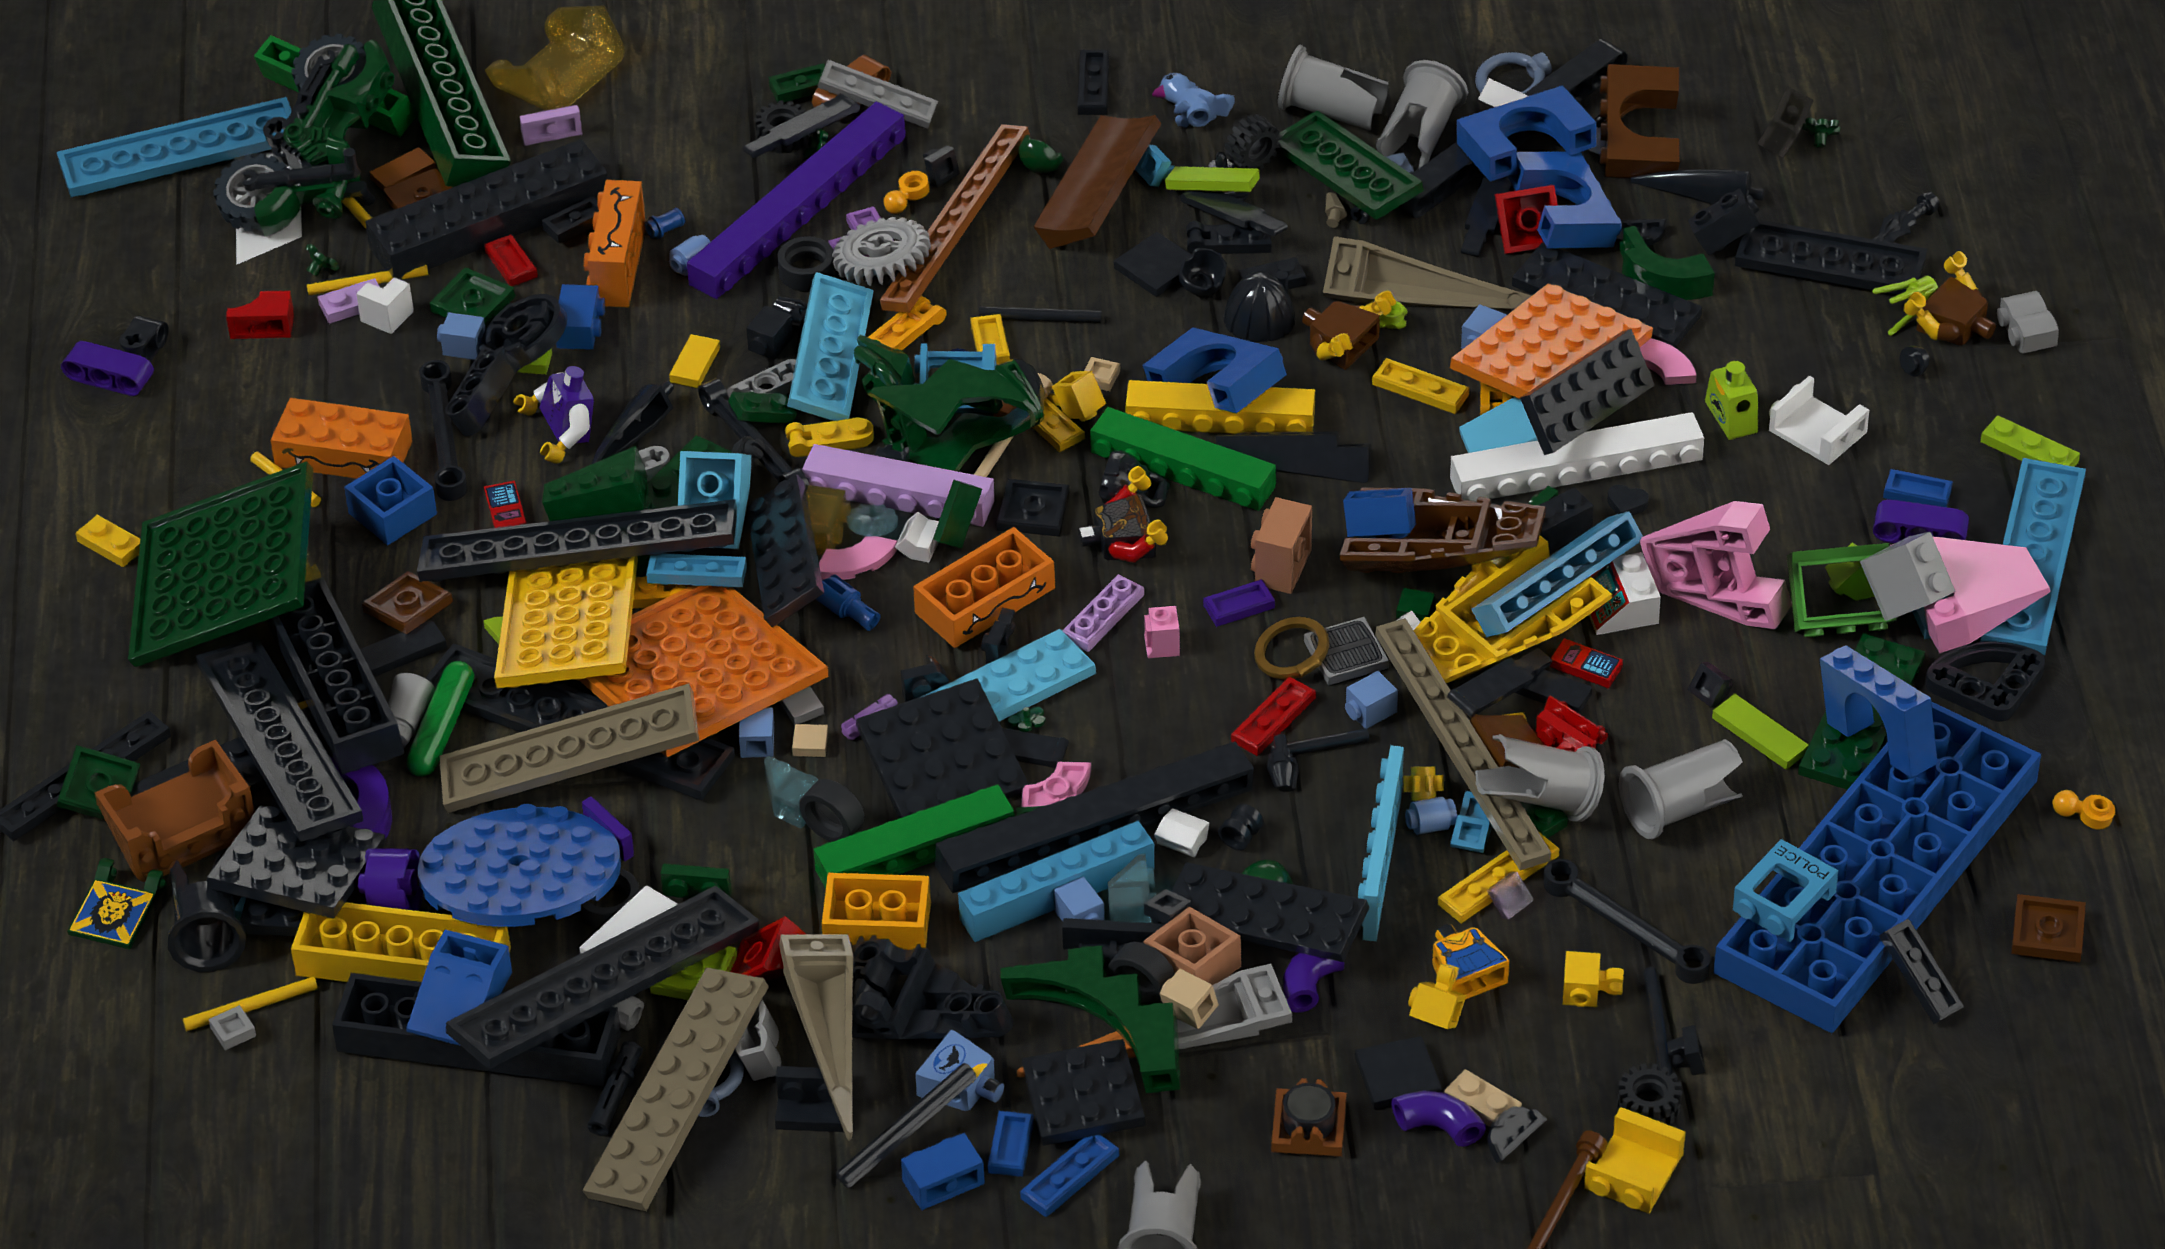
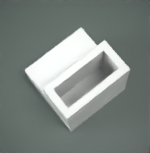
M393 278L384 288L367 282L356 293L361 322L390 334L414 312L410 284L397 278Z

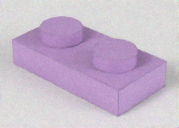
M577 105L520 116L522 139L525 146L582 135L580 112Z
M370 279L318 296L319 306L329 324L358 315L359 308L356 293L367 282L379 287L376 279Z

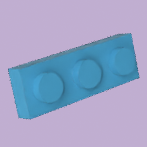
M651 555L646 572L647 583L743 587L747 561L746 557Z

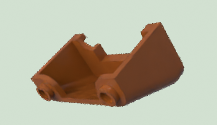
M216 740L197 747L190 754L188 759L189 772L131 797L126 787L118 784L95 792L96 802L132 872L141 882H146L147 875L152 869L162 871L163 876L170 873V869H172L176 860L180 862L182 867H185L230 847L255 813L249 785Z

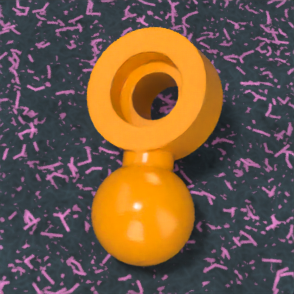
M910 171L903 174L899 179L900 190H892L885 195L883 201L885 209L892 214H899L905 210L907 200H919L925 197L930 190L927 175L920 171Z
M2062 790L2053 799V808L2056 813L2064 817L2078 813L2081 821L2093 829L2107 828L2115 815L2114 804L2108 798L2101 795H2090L2084 801H2081L2074 792Z

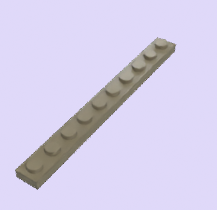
M1404 618L1377 626L1376 638L1518 869L1523 870L1549 862L1551 851L1521 803L1491 795L1484 796L1478 791L1475 771L1498 768L1464 711L1447 698L1451 690L1407 619Z

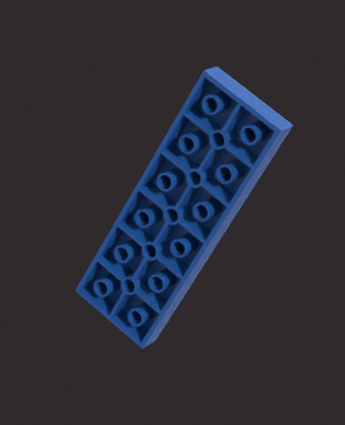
M1931 702L1938 764L1911 778L1890 764L1887 742L1799 847L1802 851L1838 870L1837 888L1833 897L1829 901L1820 897L1795 924L1794 938L1791 942L1770 933L1767 929L1749 919L1740 917L1716 946L1714 974L1833 1034L1893 959L1879 935L1908 918L1914 928L1918 929L2037 782L2041 754ZM1777 873L1760 893V896L1780 907H1786L1804 887Z

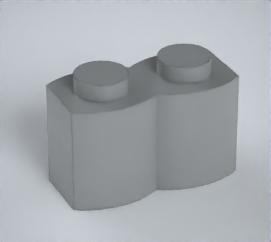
M2037 291L2001 298L2000 308L1997 309V318L2000 326H2005L2012 346H2016L2022 354L2057 346L2059 332L2057 323L2053 315L2047 310L2043 298Z
M761 1000L735 1048L753 1081L775 1076L777 1066L781 1065L780 1054L776 1049L779 1040V1030L763 1000Z

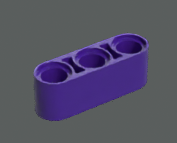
M86 341L77 342L61 363L62 372L73 381L129 396L138 395L154 373L153 365L142 356Z
M1884 500L1877 506L1873 534L1879 540L1890 543H1897L1909 536L1931 532L1934 537L1966 540L1969 517L1959 509L1899 500Z

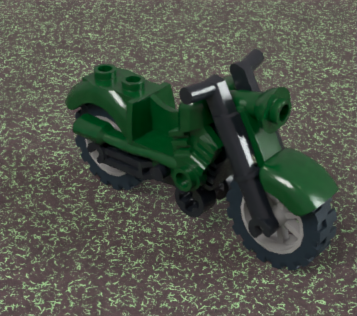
M335 34L332 37L324 35L321 36L322 39L318 41L316 39L312 40L307 48L303 47L299 51V57H295L293 62L295 68L292 69V76L299 91L297 101L288 118H271L263 127V133L268 144L271 146L273 156L269 158L266 157V154H258L255 157L252 155L244 156V159L240 161L236 159L231 162L229 168L225 167L221 171L222 176L215 181L216 189L213 191L215 202L227 223L230 222L232 227L236 229L241 227L244 231H252L258 228V231L262 230L264 236L267 237L288 226L297 216L302 205L314 204L318 213L322 216L339 219L343 213L341 200H344V198L359 196L366 205L374 203L375 197L367 189L366 182L360 181L361 170L357 165L355 150L350 148L344 138L349 127L358 129L368 128L369 118L373 112L377 111L380 103L393 86L395 76L390 72L388 61L377 41L372 39L363 45L360 41L357 43L356 39L352 36L346 38L343 34ZM237 195H244L235 201Z

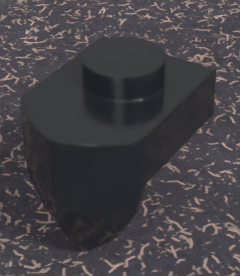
M926 655L927 665L901 670L902 694L905 702L922 697L948 684L949 680L945 670L932 656Z

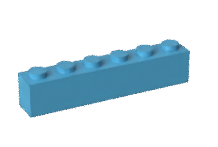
M1630 511L1607 517L1471 610L1486 637L1506 633L1640 542L1643 535Z
M1136 821L958 893L960 921L973 941L977 942L1055 910L1054 889L1083 876L1094 891L1098 893L1155 869L1154 842L1140 822Z

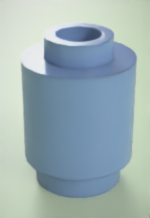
M704 235L692 236L672 249L669 254L671 268L676 273L688 276L687 262L711 241Z
M1437 797L1411 802L1409 809L1405 812V818L1408 828L1413 829L1415 834L1420 835L1448 830L1451 825L1456 823L1457 811L1451 798Z

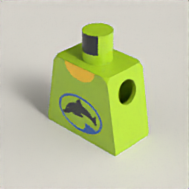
M1731 361L1726 367L1713 370L1710 373L1705 402L1727 438L1732 440L1758 433V393L1745 372L1744 364L1739 361Z

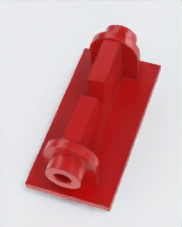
M1551 695L1548 697L1544 710L1550 711L1596 741V743L1603 744L1607 740L1608 733L1605 732L1603 726H1597L1569 708L1566 702L1559 701Z

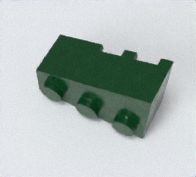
M637 446L544 484L542 503L549 521L645 510L648 475Z

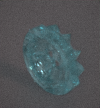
M873 503L869 506L861 504L859 508L850 510V515L847 516V524L857 534L863 536H883L897 528L898 516L895 515L894 509L886 508L884 504L876 506Z

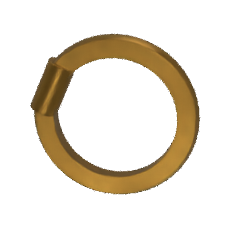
M1292 617L1281 620L1266 629L1259 637L1254 652L1255 661L1260 670L1270 677L1286 680L1288 677L1293 679L1302 678L1322 665L1321 663L1329 649V636L1326 629L1313 619ZM1304 628L1318 636V646L1313 655L1296 666L1277 667L1265 659L1268 643L1277 634L1285 630Z

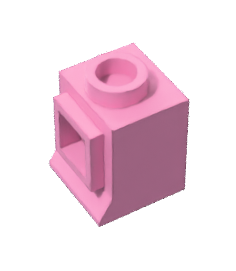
M1176 606L1148 608L1149 615H1144V637L1147 657L1180 656V634Z

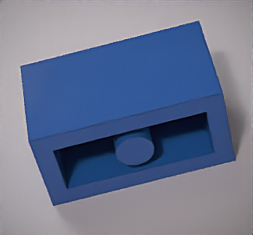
M562 284L559 303L566 311L568 319L565 331L556 343L557 348L593 349L595 337L601 336V319H599V316H604L605 299L600 298L598 285Z
M1412 488L1350 491L1343 500L1347 537L1376 538V535H1388L1389 538L1398 539L1406 537L1416 525Z
M965 1133L953 1138H946L936 1145L921 1151H915L901 1159L903 1182L921 1210L985 1184L983 1161Z

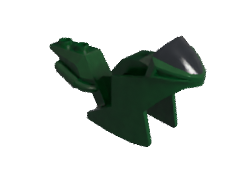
M863 335L857 337L859 346L854 349V357L857 364L862 362L871 370L862 379L864 390L879 406L888 436L882 442L885 446L888 444L892 445L893 450L903 451L904 447L908 448L910 463L958 472L975 450L1022 433L1044 420L1043 383L1034 367L1023 360L1012 359L996 365L995 370H984L970 364L948 359L923 384H914L915 377L906 353ZM1002 401L1005 404L1017 407L1002 417L964 412L940 437H928L926 433L927 429L936 435L940 434L962 405H968L995 414L1003 407Z

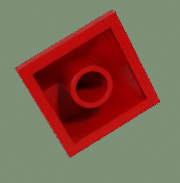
M1549 185L1495 194L1504 254L1537 249L1543 242L1537 229L1544 206H1558L1555 186Z
M786 916L759 929L757 932L742 939L730 972L763 978L765 981L783 977L784 965L779 946L780 936L805 935L806 933Z

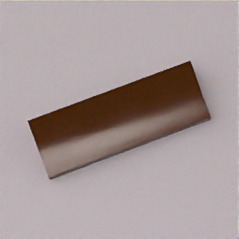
M1102 115L1099 117L1033 226L1049 249L1096 235L1159 129L1161 122L1156 115L1142 118H1116Z

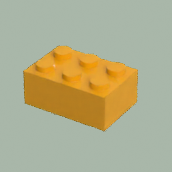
M828 873L822 916V934H848L852 945L857 943L860 936H863L865 941H868L872 935H876L878 939H890L895 946L901 949H914L917 944H920L922 948H926L931 906L929 876Z

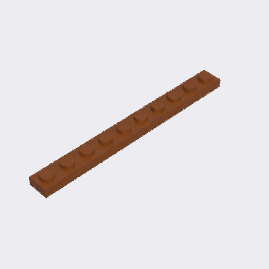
M1001 124L927 231L931 249L929 250V256L923 257L924 264H917L915 262L916 271H912L908 266H905L906 277L901 275L900 272L897 274L895 281L891 283L880 299L882 310L908 313L911 311L1018 155L1021 141L1027 134L1030 135L1028 126Z

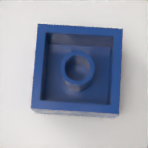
M395 456L344 486L349 514L386 545L391 544L437 515L433 487Z

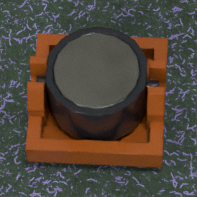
M1302 1078L1291 1089L1277 1088L1271 1152L1342 1156L1346 1093L1330 1092L1322 1079H1317L1314 1084L1308 1083L1307 1079Z

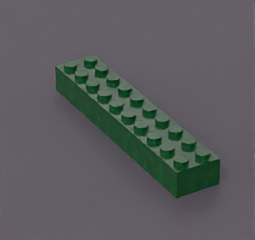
M373 0L371 8L445 185L456 187L508 167L511 160L442 0Z

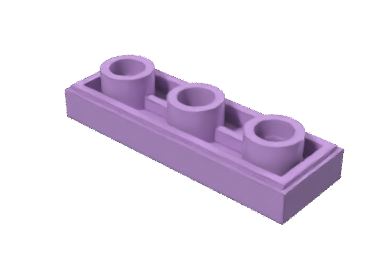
M1118 574L1062 631L1079 648L1089 652L1144 596V587Z

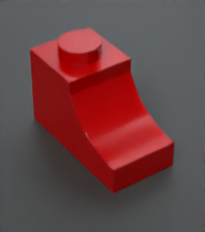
M260 291V295L249 304L236 308H227L226 319L230 339L291 338L294 318L291 291Z

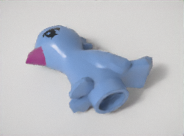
M1179 73L1166 75L1162 79L1160 86L1152 94L1154 97L1166 99L1176 104L1174 113L1181 115L1175 117V122L1177 126L1185 128L1189 124L1194 127L1205 126L1214 120L1217 115L1228 116L1235 101L1233 95H1213L1209 91L1195 86V83Z

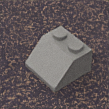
M1931 532L1909 536L1860 561L1885 621L1930 605L1955 592Z

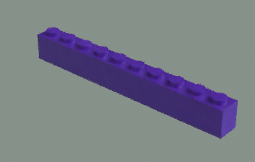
M877 101L691 258L687 262L689 285L715 299H718L722 294L730 290L737 281L750 273L784 241H787L801 226L807 224L816 213L825 208L837 195L844 192L859 176L864 175L888 151L902 142L906 133L904 114Z

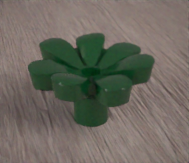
M1806 118L1805 123L1802 125V130H1806L1809 135L1815 136L1814 146L1825 147L1826 137L1828 135H1838L1841 129L1838 120H1830L1828 122L1827 119H1818L1817 122L1814 118Z
M819 129L812 133L813 136H810L808 140L810 148L805 149L804 158H810L827 144L828 133Z
M307 244L305 249L309 251L313 260L307 268L309 273L317 277L322 268H331L334 271L340 268L336 260L320 253L314 245Z

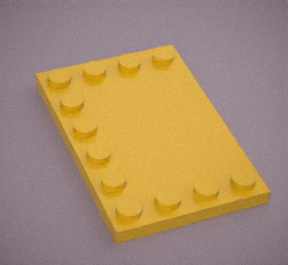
M633 556L624 560L618 558L601 560L597 563H575L565 567H541L532 571H509L494 677L497 688H517L522 685L549 684L555 681L581 680L587 677L614 676L626 673L638 557Z

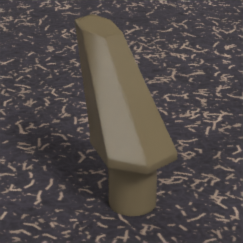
M1327 193L1325 212L1328 219L1326 223L1329 227L1336 228L1339 221L1347 216V213L1336 193Z

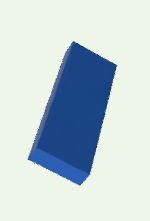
M1101 1135L1081 1139L1020 1191L1021 1199L1043 1216L1048 1217L1119 1156V1148Z

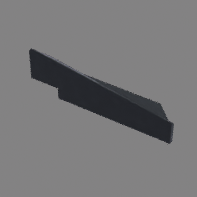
M1339 431L1237 433V435H1216L1217 445L1275 464L1276 470L1366 483L1369 480L1371 443L1339 444Z

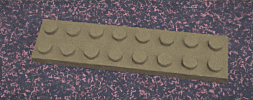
M690 684L682 685L440 755L443 805L446 811L450 813L699 741L693 690Z
M706 967L583 1189L587 1198L647 1211L769 987L765 979Z

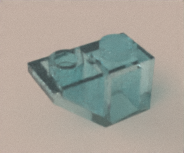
M767 756L764 759L765 774L773 814L775 817L801 829L806 822L800 812V799L818 779L811 774H805L791 767L786 762Z
M1146 854L1136 856L1108 881L1110 921L1151 923V918L1144 915V903L1156 896V893L1149 892V888L1155 887L1153 867L1147 868Z

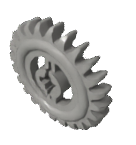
M890 217L888 220L879 218L877 222L871 220L867 222V225L860 224L856 226V230L851 229L848 231L847 236H842L839 243L835 245V251L832 254L836 271L839 272L841 277H846L848 282L855 278L856 283L859 285L863 281V276H865L867 284L870 286L873 276H877L879 283L882 285L884 274H888L894 282L896 270L904 277H906L905 266H908L912 271H916L915 262L917 264H924L923 257L929 256L931 243L929 234L924 229V226L917 224L914 220L907 221V218L896 220V217Z

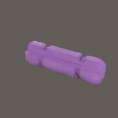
M886 694L877 700L878 704L874 702L854 716L855 719L850 718L842 723V734L849 740L855 739L860 735L856 727V718L895 706L898 703L897 700L890 694Z

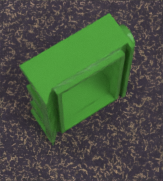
M1889 543L1797 551L1788 554L1787 563L1795 632H1804V637L1824 635L1823 630L1836 629L1837 634H1848L1856 632V627L1868 626L1869 631H1880L1888 629V624L1897 621L1896 618L1885 621L1881 611L1807 618L1801 568L1804 566L1861 561L1889 547Z

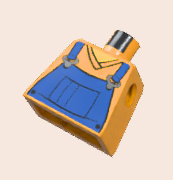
M1446 924L1436 931L1435 937L1438 941L1433 944L1434 970L1437 974L1440 965H1445L1446 963L1458 967L1459 972L1452 990L1465 994V1000L1508 983V958L1478 928L1472 927L1457 933L1451 924Z

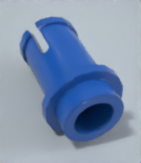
M674 208L660 216H650L648 221L645 222V230L651 238L656 237L660 239L664 233L683 226L685 219L680 209Z

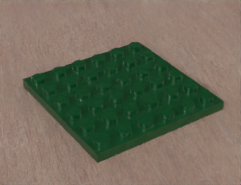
M308 461L142 522L128 660L134 667L153 662L165 656L181 652L187 648L303 607L314 471Z

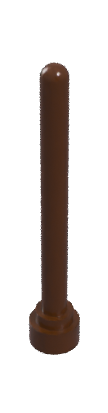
M1588 1130L1584 1131L1576 1144L1578 1157L1527 1249H1544L1586 1171V1165L1588 1162L1593 1163L1599 1160V1158L1601 1159L1608 1144L1606 1139L1599 1133Z

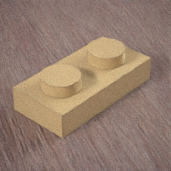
M1466 1069L1444 1090V1093L1467 1103L1482 1119L1483 1123L1490 1126L1498 1114L1513 1106H1522L1520 1101Z

